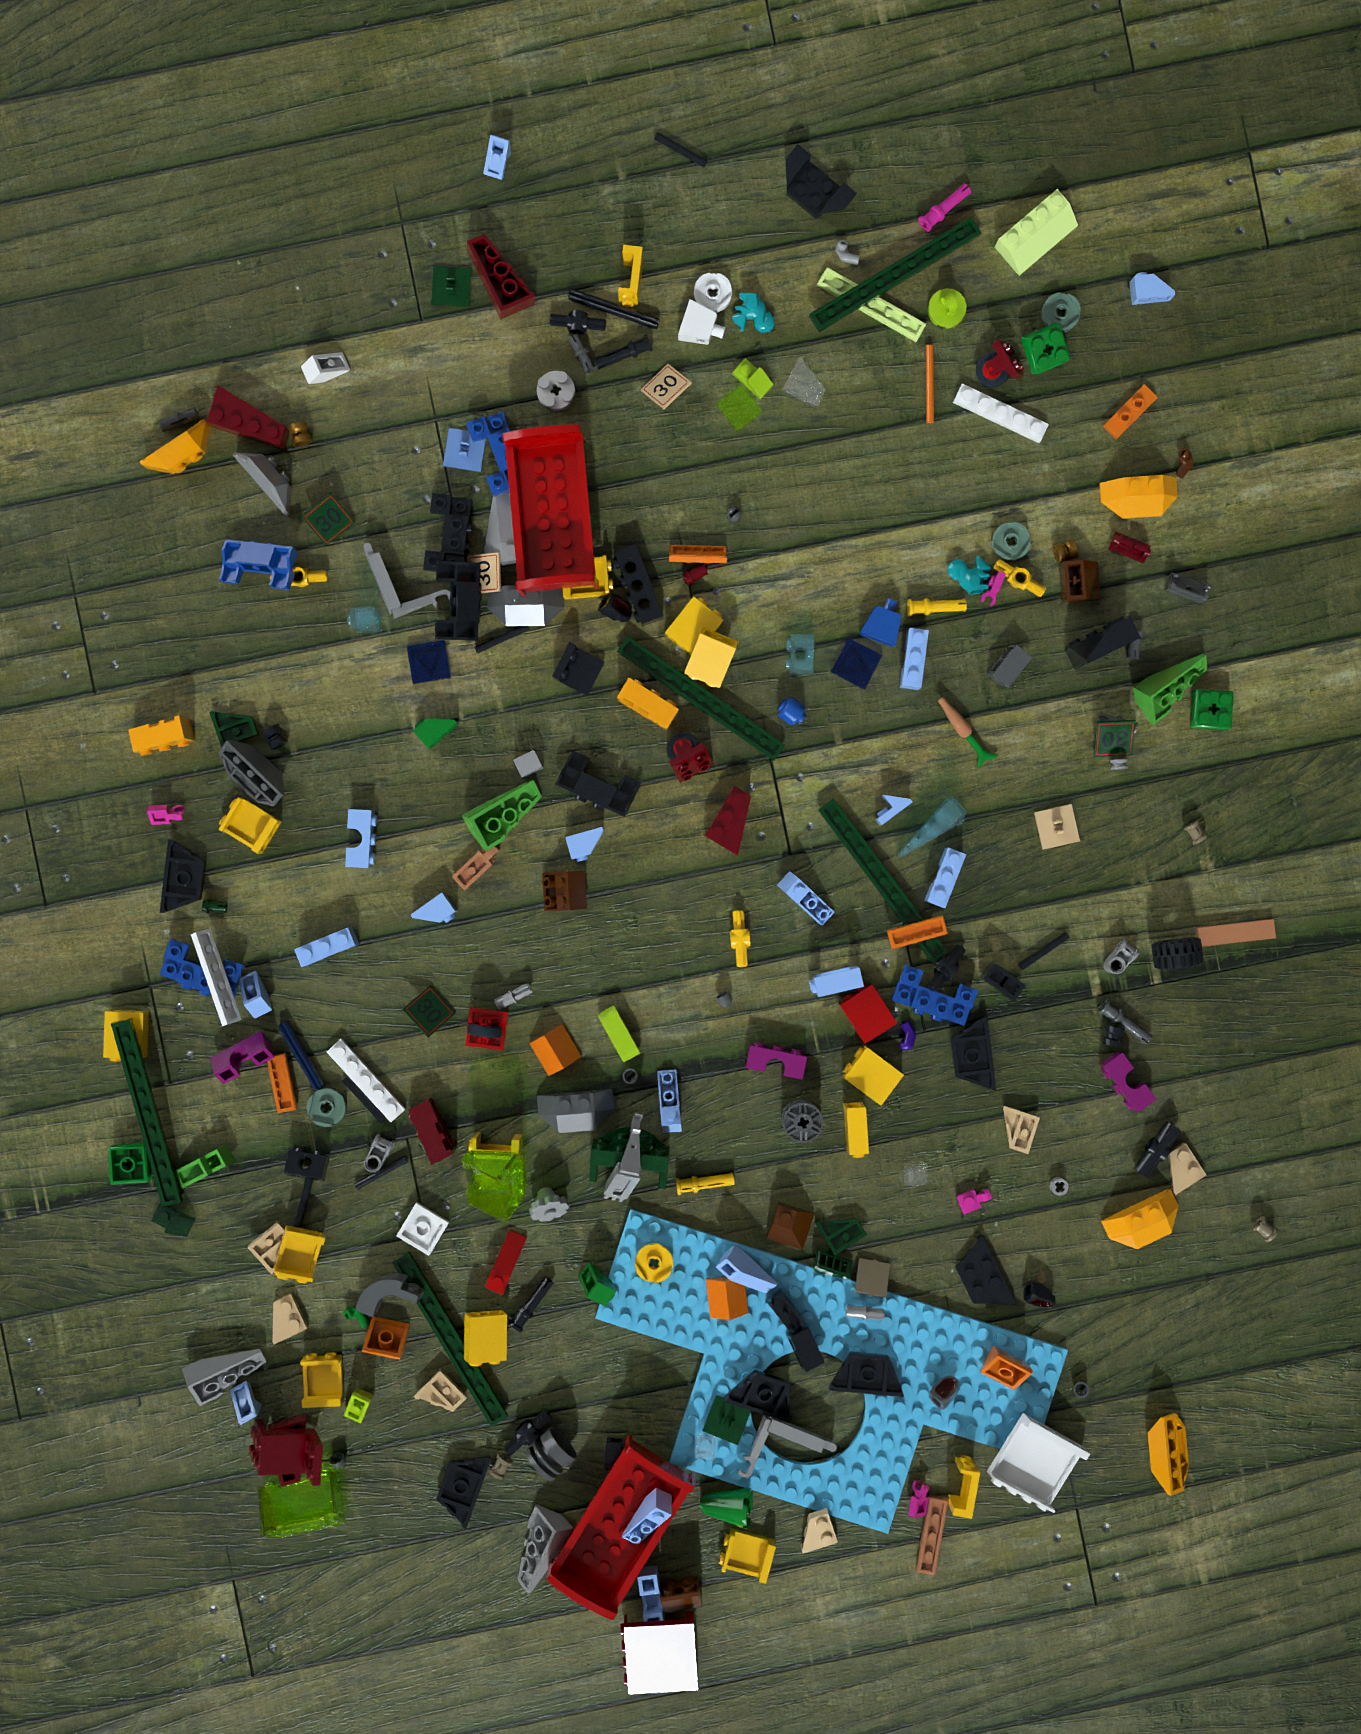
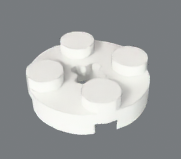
M706 273L697 280L694 289L695 302L715 313L724 310L729 305L732 297V288L729 280L724 275ZM709 289H711V290H715V289H716V290H717V292H716V295H717V296H715V297H714V296L710 297V296H709V293H710V292H709L708 290H709Z
M551 371L544 374L538 380L537 396L544 407L553 411H561L571 404L575 396V386L572 379L565 372ZM555 386L561 388L559 395L556 396L555 393H551Z

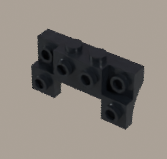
M432 493L430 513L444 515L445 520L441 552L425 550L424 571L436 572V561L466 562V554L470 553L471 542L468 541V537L473 531V523L470 522L472 499Z
M436 561V581H450V620H435V639L478 641V624L481 614L479 598L481 596V588L479 587L480 563Z
M572 750L555 785L576 794L575 798L584 803L586 800L593 802V807L601 811L606 808L626 817L642 783L626 775L623 776L618 788L584 773L590 758Z

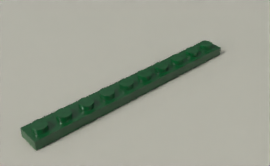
M972 217L966 219L809 314V318L818 332L823 331L981 235L980 229Z
M629 636L626 637L617 650V653L773 761H775L784 748L785 744Z
M834 798L818 809L819 813L901 923L908 925L924 920ZM937 937L917 942L932 964L948 953Z
M128 1018L112 1022L111 1027L162 1207L181 1203L183 1198L133 1020Z
M410 1251L393 1260L392 1264L398 1273L409 1275L407 1283H415L420 1288L425 1289L423 1297L417 1302V1305L490 1426L492 1427L507 1418L508 1413L480 1367L471 1366L464 1360V1340Z

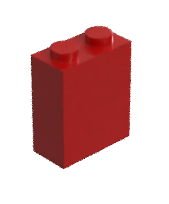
M864 983V987L856 988L858 991L853 995L850 993L846 994L840 999L842 1002L839 1003V1006L864 1044L897 1024L871 983L868 985Z

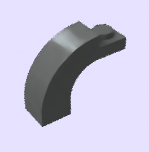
M401 1273L386 1274L377 1278L363 1291L355 1310L373 1317L380 1310L384 1296L396 1295L417 1303L423 1297L425 1289L420 1288L415 1283H407L409 1275Z

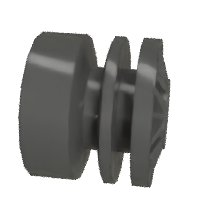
M804 1098L794 1099L783 1108L781 1114L782 1126L787 1136L793 1141L807 1143L819 1136L823 1128V1116L817 1105L811 1100ZM802 1117L805 1120H808L805 1122L804 1126H802L801 1123H799L800 1118Z
M550 1427L541 1435V1442L535 1441L533 1446L526 1449V1455L532 1466L541 1476L548 1481H554L557 1475L562 1473V1466L569 1467L577 1459V1454L568 1439L556 1428Z

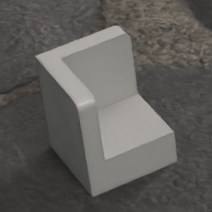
M534 750L513 760L522 778L544 768Z

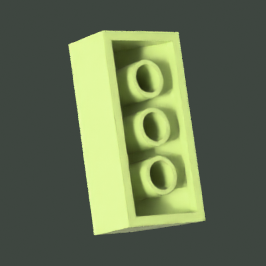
M1056 189L998 239L995 248L1019 276L1078 226L1070 203Z

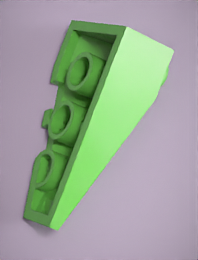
M1201 654L1148 676L1133 687L1135 702L1152 725L1168 715L1172 710L1170 708L1176 700L1180 701L1184 697L1183 693L1187 687H1193L1208 670L1206 655Z
M530 780L463 814L462 817L471 834L482 848L488 851L503 842L510 830L517 826L518 821L525 813L527 814L542 796L534 780Z

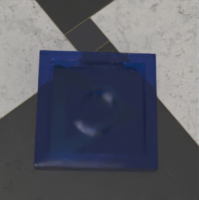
M848 638L830 673L865 690L883 655Z
M445 640L407 646L413 684L451 678Z

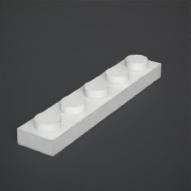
M964 384L960 386L953 401L954 404L1037 443L1041 442L1049 425Z
M211 929L191 934L222 1026L242 1020Z
M342 1038L327 1051L331 1058L390 1122L406 1109Z

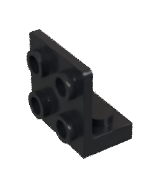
M569 642L552 677L558 682L588 696L604 665V661L586 653Z

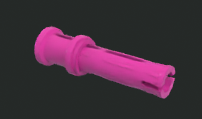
M962 184L942 203L933 205L925 216H920L918 218L920 226L926 232L932 230L933 225L938 221L944 220L947 212L971 194L969 187L965 189L968 185Z

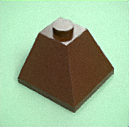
M778 1201L766 1238L803 1250L814 1213Z

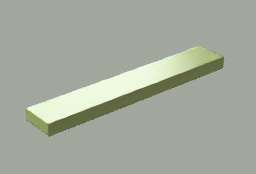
M828 267L817 283L818 287L836 297L858 285ZM880 297L859 308L860 311L914 342H917L926 326V323Z

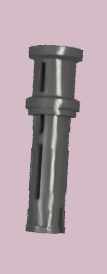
M1106 999L1098 1008L1097 1012L1109 1018L1112 1024L1120 1025L1144 1045L1152 1039V1034L1124 1015V1010L1116 1008L1109 999Z

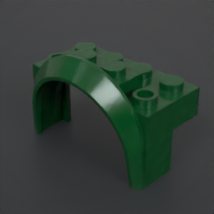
M631 1127L618 1128L603 1137L593 1139L590 1156V1182L597 1181L598 1165L615 1167L618 1162L621 1163L626 1149V1145L623 1144L628 1143ZM641 1129L639 1140L642 1170L660 1172L658 1188L666 1189L670 1147L661 1143L653 1134Z

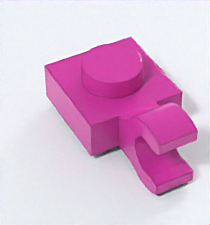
M998 571L990 577L988 582L990 589L981 596L980 602H984L985 597H990L991 603L989 606L995 604L996 595L1005 578V573Z
M168 805L148 806L147 813L151 825L171 824V820L183 819L182 813H184L183 805H176L171 809L168 808Z
M974 1189L956 1195L963 1214L980 1209V1202L993 1199L989 1189L977 1194Z
M915 1480L912 1485L915 1496L911 1497L908 1515L913 1518L926 1516L929 1496L926 1494L929 1485L927 1483L922 1484L920 1488V1480Z

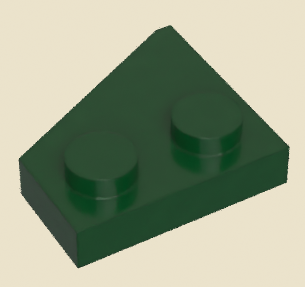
M215 711L209 712L221 747H223L228 739L241 742L259 735L252 716Z
M857 1218L815 1223L834 1255L839 1254L867 1236Z

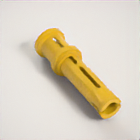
M924 598L923 601L908 599L907 614L909 617H912L913 614L928 616L934 612H964L967 609V604H964L966 599L930 601L927 598Z
M733 1173L697 1178V1176H691V1178L687 1179L676 1178L678 1195L691 1191L697 1193L700 1189L734 1185Z

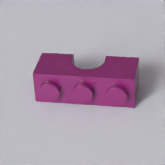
M260 1031L210 1057L213 1074L225 1084L240 1076V1066L244 1061L251 1059L259 1066L274 1058L271 1041Z
M756 1041L754 1044L749 1045L745 1065L747 1069L765 1072L766 1065L771 1059H779L784 1063V1076L803 1080L807 1056L803 1054V1051L792 1049V1052L784 1051L785 1047L773 1045V1048L765 1047V1043Z
M1117 1051L1100 1063V1066L1103 1068L1101 1070L1102 1074L1107 1080L1111 1079L1114 1083L1112 1088L1118 1095L1122 1094L1125 1099L1123 1103L1130 1111L1133 1110L1139 1113L1157 1100L1145 1083L1139 1082L1131 1087L1126 1084V1075L1134 1067L1123 1052Z

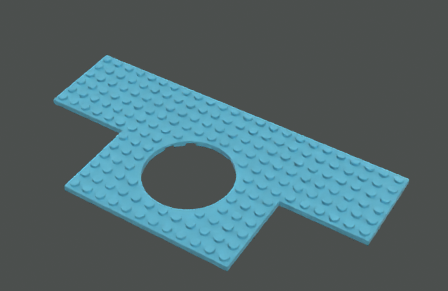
M630 1208L608 1276L616 1289L615 1296L606 1306L599 1304L595 1319L704 1354L669 1460L671 1464L744 1488H752L754 1491L812 1510L819 1511L827 1508L831 1516L887 1534L893 1521L923 1424L1001 1449L1022 1413L1045 1424L1068 1352L1067 1348L891 1291H887L886 1298L873 1295L869 1297L867 1294L854 1292L856 1280L813 1272V1266ZM649 1243H661L670 1250L673 1256L671 1274L667 1279L659 1283L643 1280L635 1269V1257L638 1251ZM736 1244L778 1284L767 1293L745 1286L748 1314L732 1320L710 1318L706 1278L725 1276L716 1266L724 1253ZM650 1259L651 1263L649 1265H654L655 1268L658 1267L659 1260ZM781 1288L805 1318L806 1324L804 1328L809 1327L819 1351L833 1355L843 1362L849 1352L889 1355L904 1397L864 1394L865 1410L861 1427L850 1443V1446L842 1453H838L819 1463L798 1462L777 1454L764 1444L752 1474L744 1478L737 1471H747L750 1461L745 1460L743 1455L750 1454L757 1434L751 1413L738 1445L705 1433L702 1429L716 1395L724 1397L754 1370L763 1372L776 1359L793 1352L786 1333L791 1331L788 1330L766 1302L770 1296ZM846 1305L862 1307L866 1305L872 1308H882L885 1311L884 1320L866 1319L863 1321V1318L846 1317ZM993 1345L1027 1362L1033 1370L1032 1374L1015 1390L980 1373ZM954 1376L960 1382V1389L948 1407L941 1410L930 1400L929 1391L941 1378ZM948 1389L941 1391L944 1397L947 1398L949 1396Z

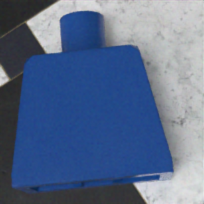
M887 598L884 607L876 605L859 635L893 648L897 641L902 616L894 612L898 602Z

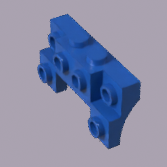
M500 412L487 418L483 416L467 422L466 425L473 443L488 438L500 472L486 477L493 497L509 492L506 448L503 443L502 434L510 432L504 413Z
M225 539L222 547V569L219 580L222 583L239 584L243 571L272 574L269 585L273 589L290 590L295 575L292 568L298 552L292 546L276 545L270 542L264 544L256 541L245 542Z
M170 939L164 955L165 961L159 975L176 980L175 982L180 983L182 988L188 990L194 988L199 990V994L210 996L211 992L201 963L186 959L190 945ZM225 958L223 967L235 999L245 964Z
M905 964L894 988L891 1000L912 1007V1012L923 1015L926 1012L931 1014L930 1018L941 1022L943 1018L964 1026L970 1008L973 1007L978 990L959 983L954 998L940 992L930 991L928 988L919 985L924 971Z

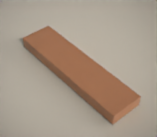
M1274 919L1196 928L1197 938L1201 939L1202 947L1276 938Z
M929 1495L916 1564V1572L936 1574L949 1501L946 1497Z

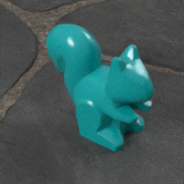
M740 293L739 298L743 301L742 306H735V310L740 313H735L732 316V320L740 327L741 332L744 331L747 320H754V327L761 333L771 331L775 325V319L770 311L766 312L765 303L760 298V295L756 293Z
M980 556L976 557L975 568L969 569L967 563L961 559H955L948 564L947 572L949 577H952L953 580L958 579L960 586L968 594L986 593L989 588L987 584H983V580L989 579L990 574H987L991 567Z

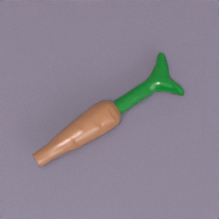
M944 696L938 700L957 734L962 738H966L977 752V768H980L985 760L998 757L997 754H992L982 748L973 736L970 724L948 703Z

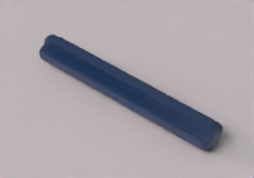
M282 1022L278 1025L279 1030L313 1089L318 1090L324 1086L323 1081L289 1022Z

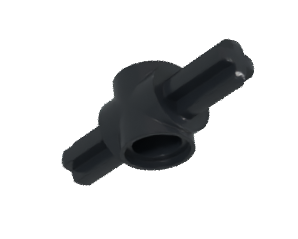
M572 310L568 315L551 314L549 319L551 326L567 327V330L572 334L583 335L587 332V329L605 331L606 329L605 319L588 318V314L581 310Z
M956 945L949 956H943L934 968L935 975L927 986L930 991L937 992L944 981H950L959 969L958 962L966 951L962 945Z
M543 1410L533 1420L526 1419L515 1430L516 1436L505 1445V1451L509 1455H513L522 1445L530 1446L540 1436V1429L551 1419L550 1413Z

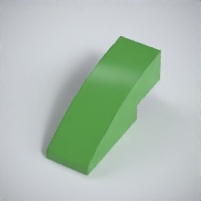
M225 1144L179 1168L175 1173L183 1189L236 1160L228 1145Z

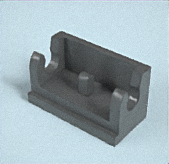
M1171 573L1165 591L1202 604L1208 600L1209 595H1207V592L1212 586L1186 578L1177 573Z
M1010 644L987 675L999 685L1009 688L1032 657L1017 644Z

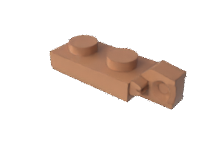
M494 846L488 851L484 849L478 851L452 878L466 891L496 861L493 857L500 851L499 848Z

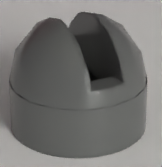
M736 506L730 507L727 510V519L733 523L738 522L742 516L740 508ZM735 510H738L739 512H737V513L731 518L730 515H731Z
M724 991L716 996V1000L720 1006L728 1007L732 1003V996L729 991Z
M629 1068L623 1072V1080L626 1083L634 1084L638 1081L639 1075L636 1070ZM633 1073H635L636 1075L628 1081L627 1078H629Z
M1083 1381L1075 1383L1073 1387L1075 1395L1080 1398L1086 1397L1089 1394L1088 1385ZM1084 1385L1085 1387L1078 1393L1077 1390Z
M336 1452L331 1455L329 1462L334 1469L339 1470L346 1465V1458L342 1452Z

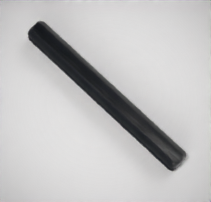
M570 289L568 299L653 329H657L660 319L575 289Z

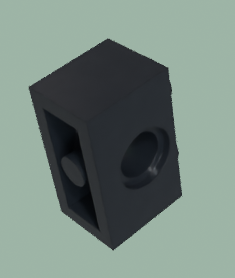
M295 1148L294 1151L289 1150L284 1174L325 1182L329 1158L325 1156L324 1152L314 1151L311 1154L306 1153V1150L301 1148ZM310 1159L312 1161L311 1166L306 1169L303 1168V1162Z

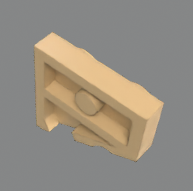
M1004 1105L1003 1110L1009 1147L1029 1154L1040 1117Z
M1182 1142L1170 1151L1168 1160L1170 1162V1176L1172 1177V1192L1177 1195L1205 1177L1206 1173L1185 1142Z
M279 1221L248 1245V1249L271 1274L274 1273L273 1268L285 1230Z
M293 1293L273 1302V1344L308 1328V1324Z
M440 1369L414 1395V1398L426 1400L432 1405L442 1406L444 1409L453 1412L467 1399V1395Z
M827 1508L809 1513L807 1526L804 1530V1541L801 1543L802 1553L838 1543Z

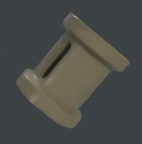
M1199 820L1183 828L1191 836L1193 845L1209 837L1199 825Z
M1264 1216L1258 1218L1252 1225V1229L1258 1231L1266 1242L1272 1241L1279 1232L1277 1228H1273L1267 1222Z
M498 1453L496 1462L488 1471L496 1479L503 1480L505 1471L508 1466L512 1465L513 1461L507 1455Z

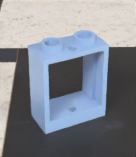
M856 965L812 975V980L809 981L811 992L815 993L818 997L864 987L860 967Z

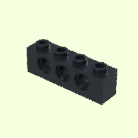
M634 544L616 551V558H613L616 569H621L622 576L619 577L623 587L627 586L629 594H626L629 604H634L636 609L633 612L636 622H640L643 627L664 619L637 545ZM628 564L636 566V570L632 573L627 572L625 568ZM633 583H642V589L635 591L632 588ZM647 600L650 605L648 608L642 609L639 607V602Z

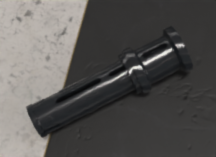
M647 334L634 342L632 340L629 341L628 345L595 357L598 370L631 356L636 358L638 354L648 350L650 352L653 351Z
M543 1277L526 1303L518 1307V1312L513 1319H509V1325L515 1330L523 1331L525 1323L528 1319H532L534 1309L552 1285H554L552 1280L548 1282V1277Z

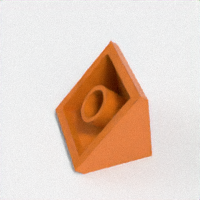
M563 1024L529 1043L548 1076L566 1068L582 1057Z
M726 1276L706 1278L710 1318L732 1320L748 1314L746 1288L744 1285L733 1282Z
M373 1316L362 1352L400 1360L405 1351L410 1324Z
M994 1345L980 1370V1373L1013 1390L1033 1372L1027 1362Z

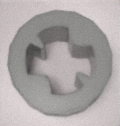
M1128 759L1110 760V763H1112L1111 770L1128 769V766H1126Z
M1061 1177L1053 1178L1049 1185L1050 1190L1059 1196L1066 1194L1069 1187L1068 1183ZM1057 1182L1059 1184L1060 1182H1063L1061 1185L1063 1187L1062 1190L1058 1189L1057 1191H1055V1184Z

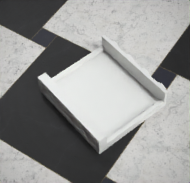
M1022 1413L987 1470V1473L992 1478L991 1481L998 1487L1003 1485L1011 1494L1016 1495L1018 1493L1026 1502H1034L1041 1510H1049L1054 1513L1055 1509L1051 1506V1503L1078 1459L1081 1457L1087 1460L1090 1453L1079 1443Z

